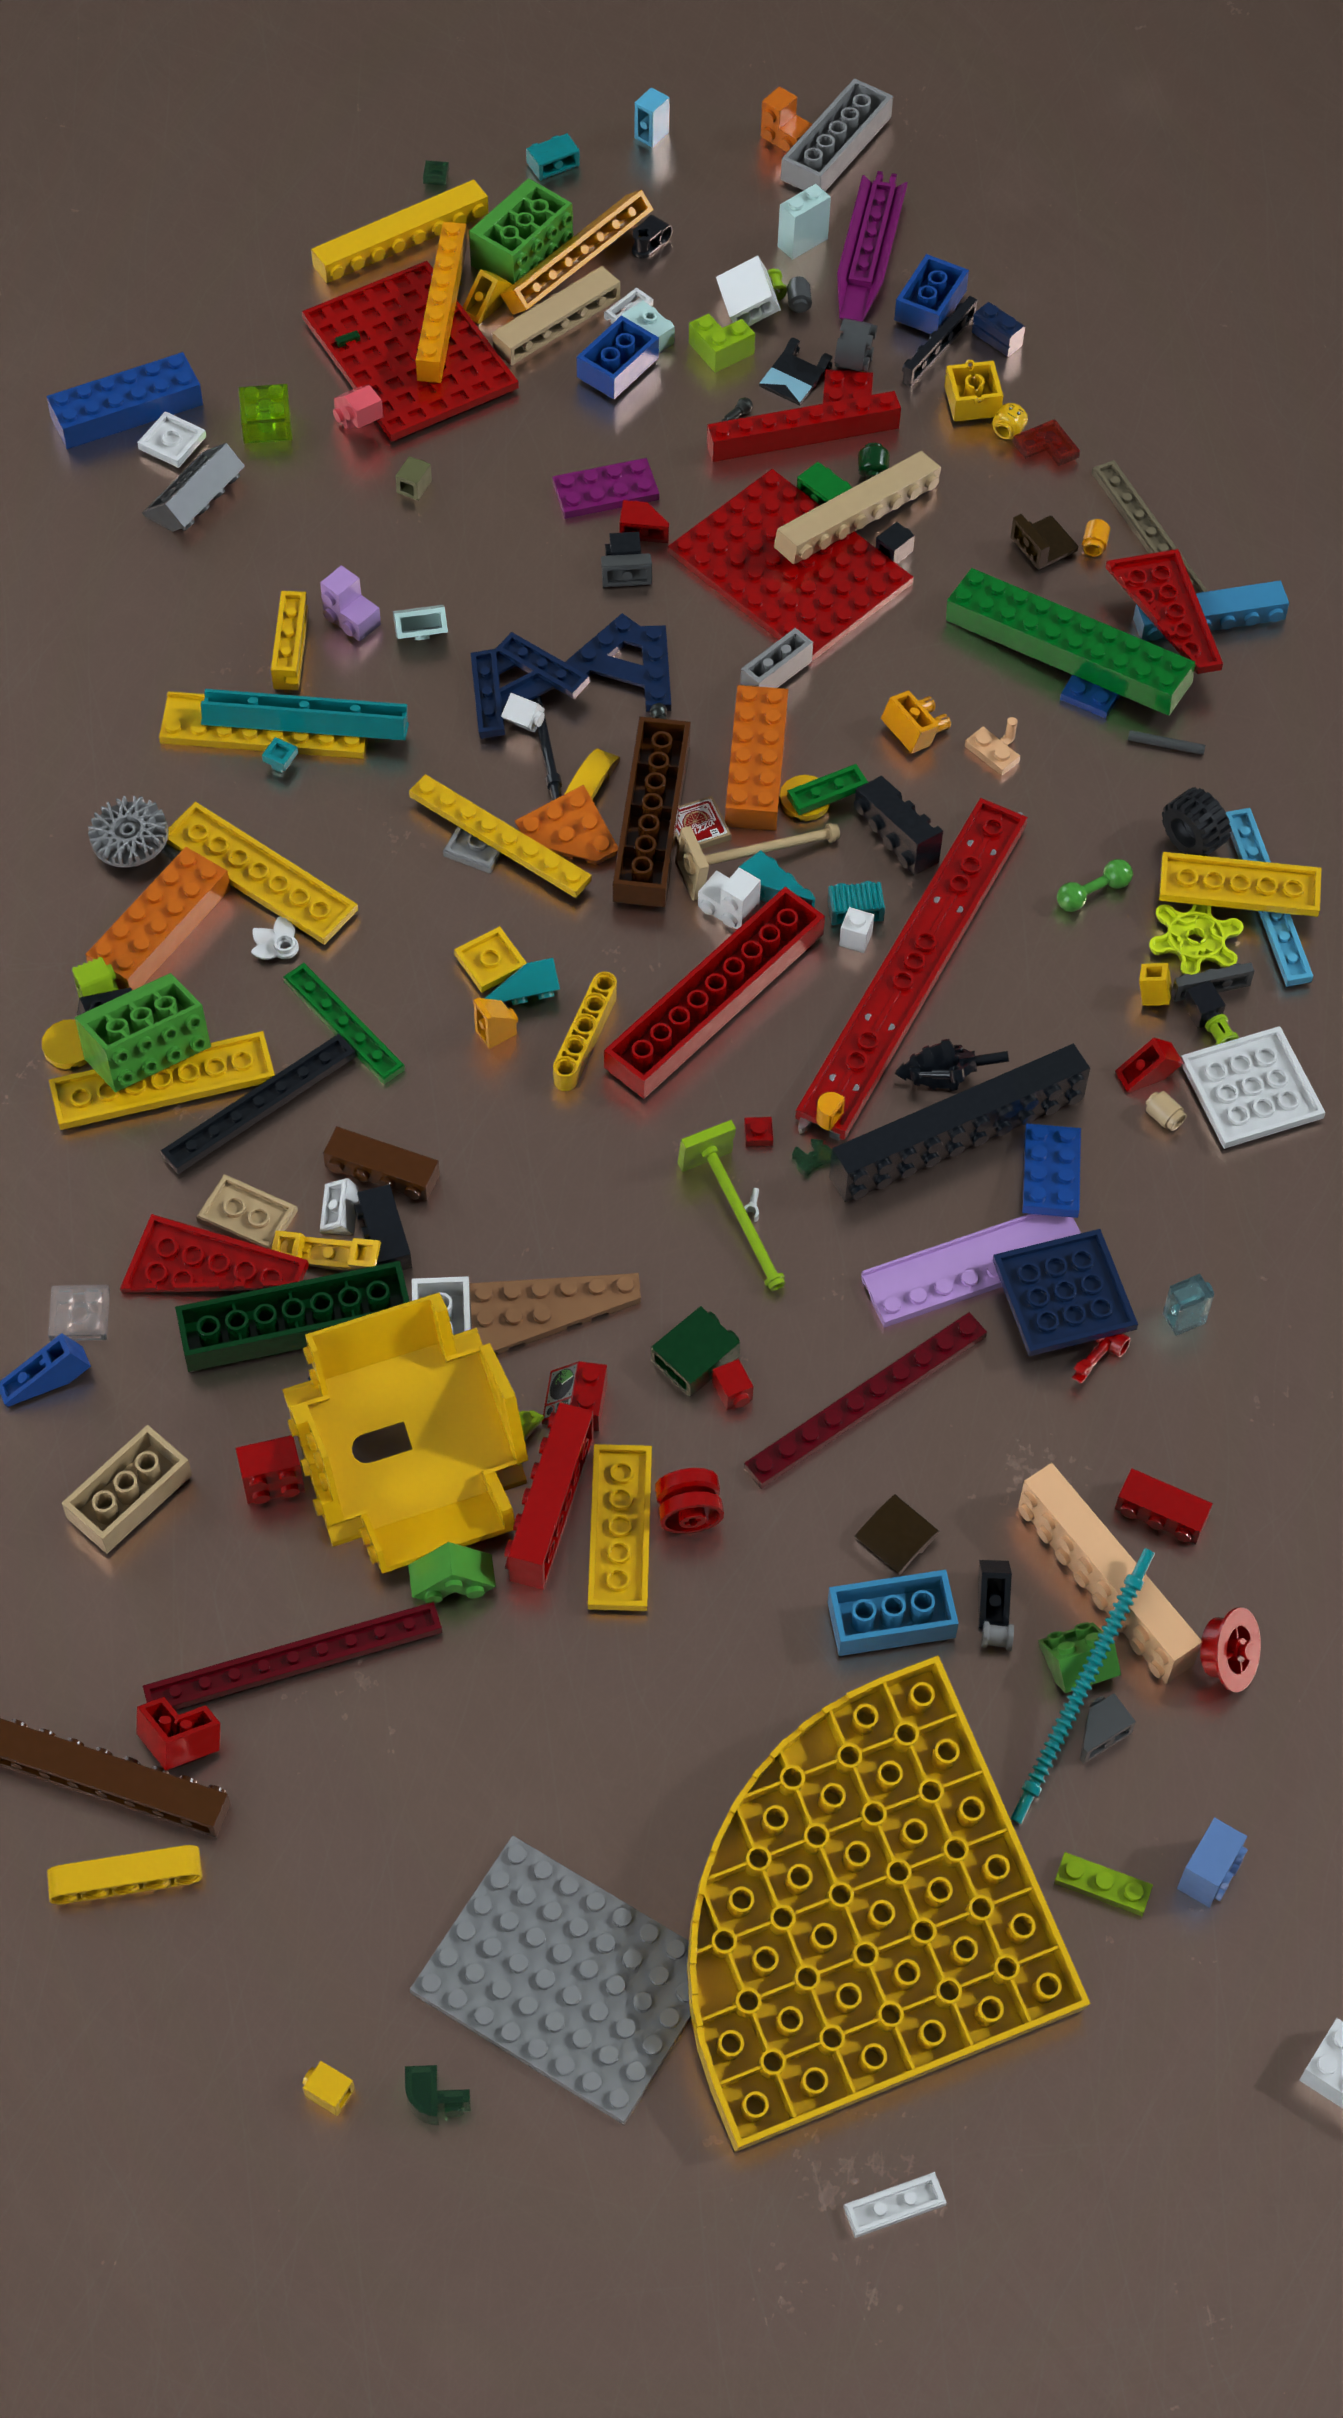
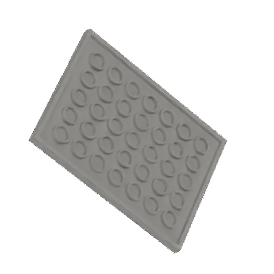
M512 1836L411 1986L410 1993L625 2125L691 2019L687 1973L689 1941L515 1836Z

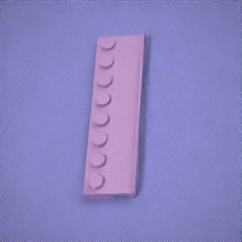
M1027 1214L861 1272L863 1286H866L871 1302L885 1328L1001 1288L1002 1284L993 1263L994 1254L1080 1234L1081 1232L1072 1217Z

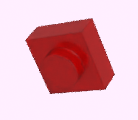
M772 1117L744 1118L746 1147L773 1146Z

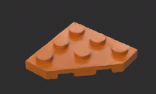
M584 785L515 820V824L520 832L559 855L587 860L588 863L598 865L618 853V846Z

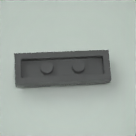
M1250 962L1246 964L1237 963L1217 970L1209 969L1193 975L1184 974L1174 979L1171 994L1174 1002L1184 1000L1188 988L1210 980L1218 993L1251 986L1255 970Z

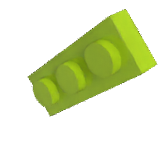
M1064 1852L1054 1881L1056 1885L1140 1916L1144 1914L1153 1887L1151 1883Z

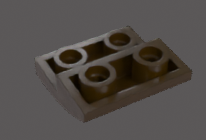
M894 1494L874 1513L854 1537L901 1575L918 1553L922 1554L940 1531Z

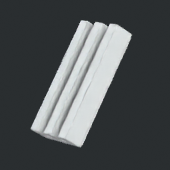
M636 287L604 312V319L607 321L611 319V324H613L622 313L642 300L653 306L654 299Z

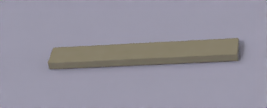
M1114 460L1093 467L1092 475L1148 554L1177 549ZM1181 554L1195 593L1208 592Z

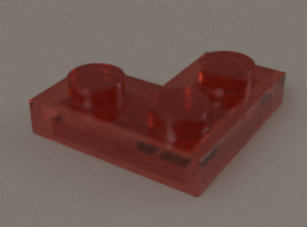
M1055 419L1013 437V444L1025 459L1046 450L1057 465L1061 466L1080 457L1079 448Z

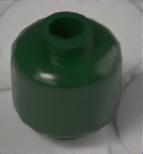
M879 443L866 444L858 453L859 474L868 480L888 469L890 461L889 451Z

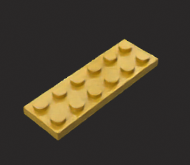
M1171 852L1162 853L1159 901L1319 916L1321 895V868Z
M594 1444L588 1610L647 1611L652 1446Z

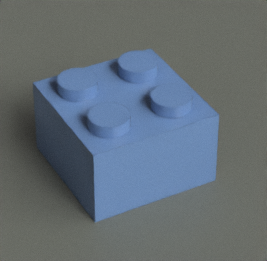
M1214 1817L1185 1867L1177 1889L1209 1908L1214 1899L1221 1901L1232 1877L1236 1875L1248 1851L1247 1848L1243 1847L1248 1836Z

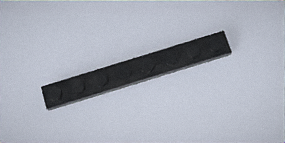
M337 1034L162 1149V1157L177 1174H180L356 1057L355 1051L340 1034Z

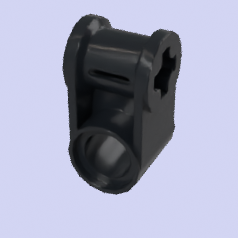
M654 215L648 216L643 223L633 230V238L635 240V243L632 245L633 255L638 258L651 256L654 251L669 240L673 231L672 226Z

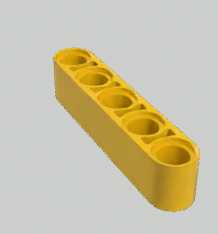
M599 972L594 976L554 1061L553 1082L555 1087L561 1091H570L578 1084L615 1004L617 980L610 972Z
M183 1845L53 1866L47 1870L49 1902L59 1905L197 1883L202 1880L199 1847Z

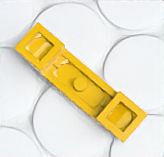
M596 748L582 763L565 794L584 785L593 800L605 778H610L620 761V757Z
M276 1230L271 1249L306 1259L309 1263L308 1267L352 1271L376 1266L381 1242L379 1240L353 1238V1241L305 1237L302 1233Z

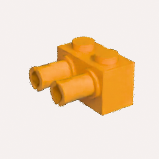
M909 690L890 697L881 716L882 721L911 754L930 747L936 733L948 730L951 727L950 718L946 714H941L935 718L930 715L936 707L934 700H931L930 696L917 700Z

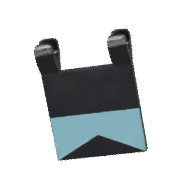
M791 338L783 353L760 381L759 387L800 406L825 374V370L832 368L831 360L833 356L824 353L817 366L796 357L800 351L798 346L800 341L796 338Z

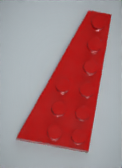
M1179 549L1106 561L1105 568L1178 653L1185 658L1195 661L1194 671L1197 674L1222 670V659Z
M151 1214L120 1290L122 1293L259 1290L303 1281L309 1263L306 1259Z

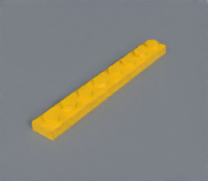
M426 774L409 790L410 797L574 898H577L592 881V875Z

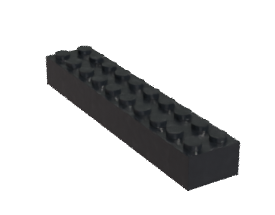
M1075 1044L1068 1045L833 1147L829 1178L844 1202L860 1199L867 1192L877 1188L883 1189L899 1178H908L924 1167H933L940 1160L950 1156L956 1157L965 1149L972 1146H981L988 1139L997 1135H1006L1013 1128L1020 1125L1025 1126L1026 1123L1031 1124L1038 1117L1045 1114L1051 1115L1068 1104L1074 1105L1080 1102L1085 1096L1090 1067Z

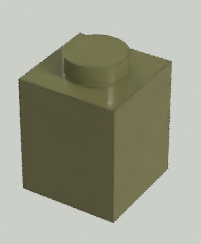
M409 456L395 476L397 493L419 501L432 482L431 464Z

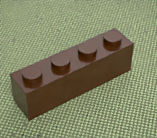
M337 1126L323 1152L325 1167L332 1172L344 1173L353 1176L358 1181H368L379 1186L390 1184L391 1190L403 1193L415 1200L428 1201L440 1176L439 1160Z

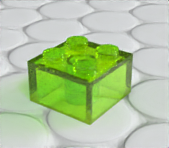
M275 384L239 387L244 444L292 440L288 385Z

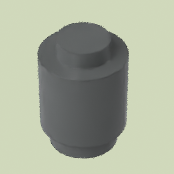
M804 277L792 278L787 285L789 308L794 312H805L812 306L810 284Z

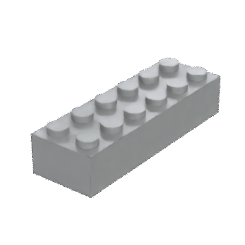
M854 78L784 155L781 162V180L801 190H806L817 184L822 190L826 191L891 118L893 96Z

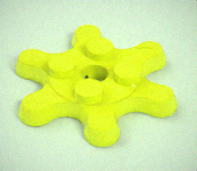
M1163 904L1157 907L1156 917L1159 922L1168 928V931L1164 935L1153 937L1149 942V948L1155 955L1167 953L1177 955L1182 962L1180 965L1182 975L1199 973L1200 964L1206 961L1215 962L1221 968H1226L1236 964L1238 957L1235 952L1226 947L1225 940L1240 935L1243 932L1244 926L1237 918H1229L1227 920L1214 918L1211 914L1212 906L1193 904V908L1190 911L1182 913L1170 905ZM1192 934H1196L1202 937L1203 940H1201L1200 943H1198V941H1194L1188 937Z

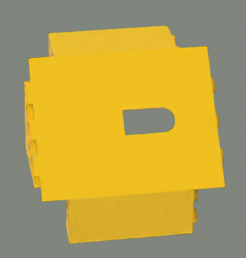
M440 1292L305 1334L307 1347L303 1348L307 1364H312L313 1366L312 1369L308 1370L311 1380L284 1388L282 1391L291 1419L287 1420L292 1437H298L304 1459L300 1460L305 1477L310 1475L317 1498L313 1499V1504L317 1516L323 1515L333 1547L362 1538L364 1545L370 1544L367 1550L372 1564L378 1563L383 1574L410 1565L447 1542L468 1546L513 1531L515 1518L513 1508L505 1491L527 1484L522 1463L529 1461L516 1395L491 1344L482 1345L477 1328L453 1335L448 1309ZM404 1422L412 1450L371 1463L359 1462L354 1457L352 1445L357 1437Z

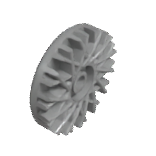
M123 796L122 801L117 798V805L111 807L110 803L107 802V807H101V815L96 812L94 813L95 818H91L92 826H88L89 840L97 857L109 865L134 867L144 864L157 856L167 842L169 829L162 809L159 810L155 802L152 803L151 800L145 803L142 796L138 799L136 796H133V802H128L126 796Z

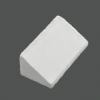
M349 1178L325 1184L319 1231L321 1234H354L356 1222L354 1204L358 1203L357 1192H359V1187Z

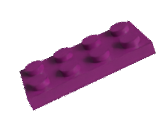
M647 458L552 476L553 486L565 519L622 508L623 500L652 502L660 498V493Z

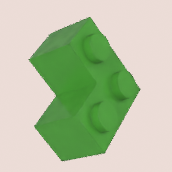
M447 1542L408 1565L412 1597L424 1600L426 1603H439L444 1597L454 1592L467 1595L471 1599L480 1598L487 1591L496 1587L492 1554Z

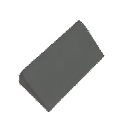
M651 554L601 557L603 587L652 585Z

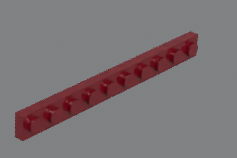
M968 1312L746 1461L744 1469L761 1489L986 1338L987 1331Z
M431 1602L143 1685V1690L147 1703L165 1697L170 1705L177 1710L443 1633L435 1604Z

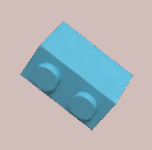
M652 87L635 102L634 138L653 148L669 133L670 97Z

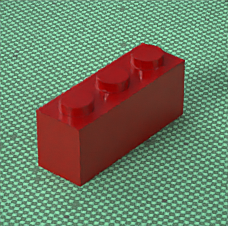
M1131 1468L1118 1496L1115 1510L1120 1511L1127 1518L1141 1520L1155 1530H1164L1171 1533L1180 1541L1196 1544L1209 1517L1213 1503Z

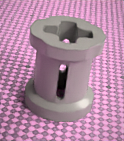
M984 1621L981 1647L986 1648L988 1645L1006 1647L1007 1651H1012L1014 1624H1009L1006 1627L990 1625L989 1621Z

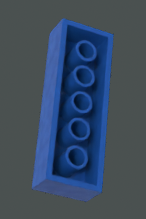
M183 352L46 396L50 417L66 449L156 421L165 411L175 415L203 405L200 383Z

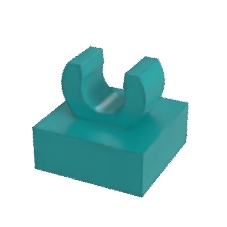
M275 737L262 754V761L271 765L272 769L282 773L298 754V748Z

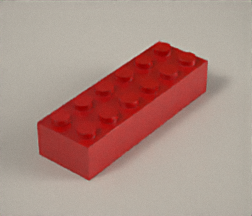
M561 1402L557 1412L552 1411L548 1421L550 1432L548 1438H542L539 1448V1454H542L540 1462H535L530 1477L533 1483L531 1488H526L522 1498V1505H525L522 1514L518 1513L516 1515L513 1531H516L513 1540H508L504 1557H507L505 1569L509 1570V1581L544 1590L594 1438L593 1411Z

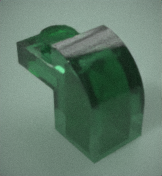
M437 2065L405 2066L407 2101L411 2111L418 2119L431 2125H439V2112H445L447 2116H461L464 2114V2111H471L470 2089L439 2090Z

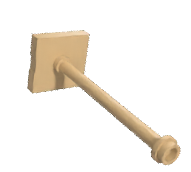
M828 823L825 825V829L704 855L691 826L680 830L675 863L692 901L698 900V891L706 883L709 865L753 856L760 850L767 853L825 839L829 843H833L840 839V830L837 824Z

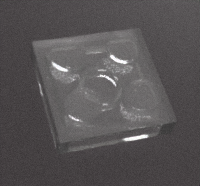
M109 1285L52 1286L48 1330L49 1340L52 1341L61 1333L74 1341L107 1340Z

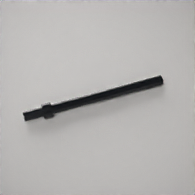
M541 695L531 700L543 707ZM544 717L542 725L537 727L547 773L545 777L547 789L551 792L553 801L562 796L560 789L562 781L560 774L556 770L546 718Z

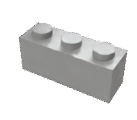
M794 628L741 668L740 685L778 688L812 662L813 641Z

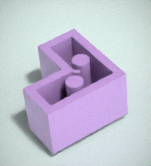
M341 565L320 582L323 615L330 623H335L342 628L345 634L361 641L381 625L379 607L361 595L360 578Z

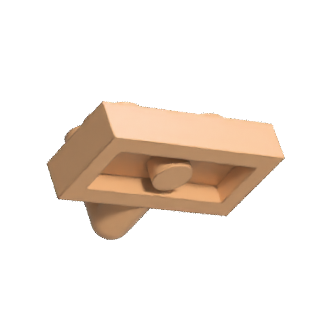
M1014 717L1008 718L1005 735L1000 739L985 727H981L965 740V747L1001 776L1020 761V755L1008 746L1015 740L1017 719Z

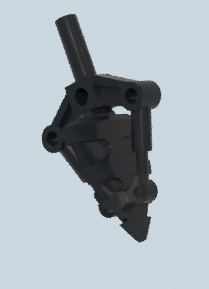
M950 1039L941 1040V1043L930 1047L929 1045L923 1047L922 1051L916 1055L912 1054L909 1057L910 1060L905 1064L903 1062L895 1071V1074L905 1081L907 1079L913 1081L914 1085L917 1086L921 1084L933 1090L943 1088L954 1091L958 1090L959 1083L963 1082L967 1075L971 1072H977V1066L1009 1062L1008 1051L975 1056V1051H968L962 1045H953Z

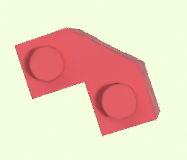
M370 385L359 386L334 398L335 409H333V415L338 423L341 422L347 430L354 427L359 429L383 418L382 400Z

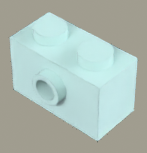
M644 300L622 313L623 317L659 337V353L675 343V326L673 323L664 318Z
M443 605L393 611L395 632L398 639L415 637V640L430 639L432 634L448 632L445 607Z

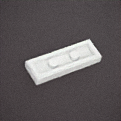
M933 2172L846 2203L843 2208L854 2237L857 2238L946 2206L947 2202L937 2176Z

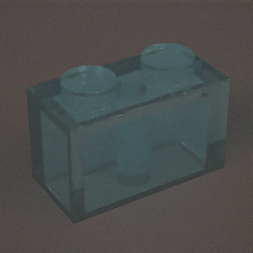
M1201 1274L1170 1286L1162 1314L1176 1336L1206 1324L1214 1298L1212 1286L1209 1282L1204 1281Z

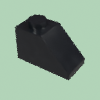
M979 1560V1628L983 1629L984 1621H989L990 1625L1006 1627L1009 1625L1012 1579L1009 1561Z

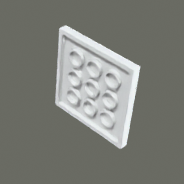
M1280 1026L1184 1054L1180 1057L1184 1063L1182 1067L1223 1149L1324 1119L1325 1111Z

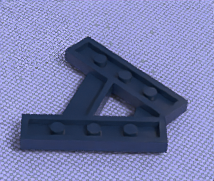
M622 613L565 661V663L589 677L594 673L643 687L645 690L646 712H650V708L656 703L664 704L667 711H671L666 625L640 626ZM627 644L642 648L643 665L613 656Z
M513 632L495 649L472 652L471 663L480 739L506 735L504 719L501 715L511 693L528 700H533L555 688L575 699L590 683L589 676ZM515 666L528 672V674L500 687L499 675Z

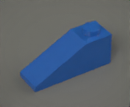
M61 1333L0 1381V1395L4 1404L9 1407L71 1383L91 1367L83 1346Z

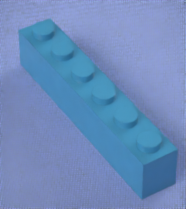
M1281 580L1196 593L1210 631L1285 620L1289 607V601ZM1136 604L1133 620L1140 639L1155 641L1165 638Z

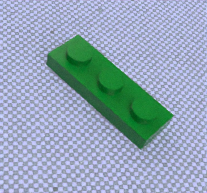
M854 764L787 790V798L797 814L802 815L855 794L856 788L868 783L858 765Z

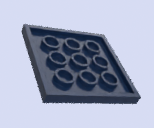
M1101 1229L993 1255V1263L1028 1356L1137 1330L1138 1322Z

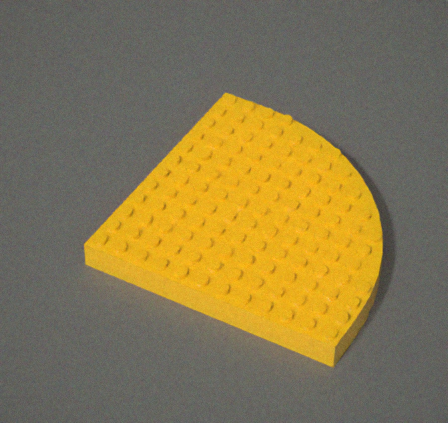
M939 1655L856 1688L835 1702L825 1706L821 1711L803 1722L793 1733L784 1738L767 1759L755 1770L733 1802L713 1842L698 1885L690 1924L687 1962L689 2007L697 2051L710 2091L734 2152L1084 2010L1091 2004Z

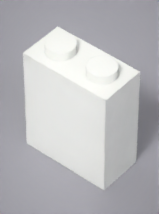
M759 256L716 277L729 317L733 323L743 319L750 326L781 310L767 269Z

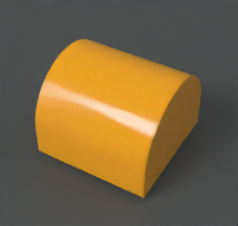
M827 1092L819 1097L816 1121L820 1127L827 1131L832 1129L844 1113L845 1097L835 1092Z

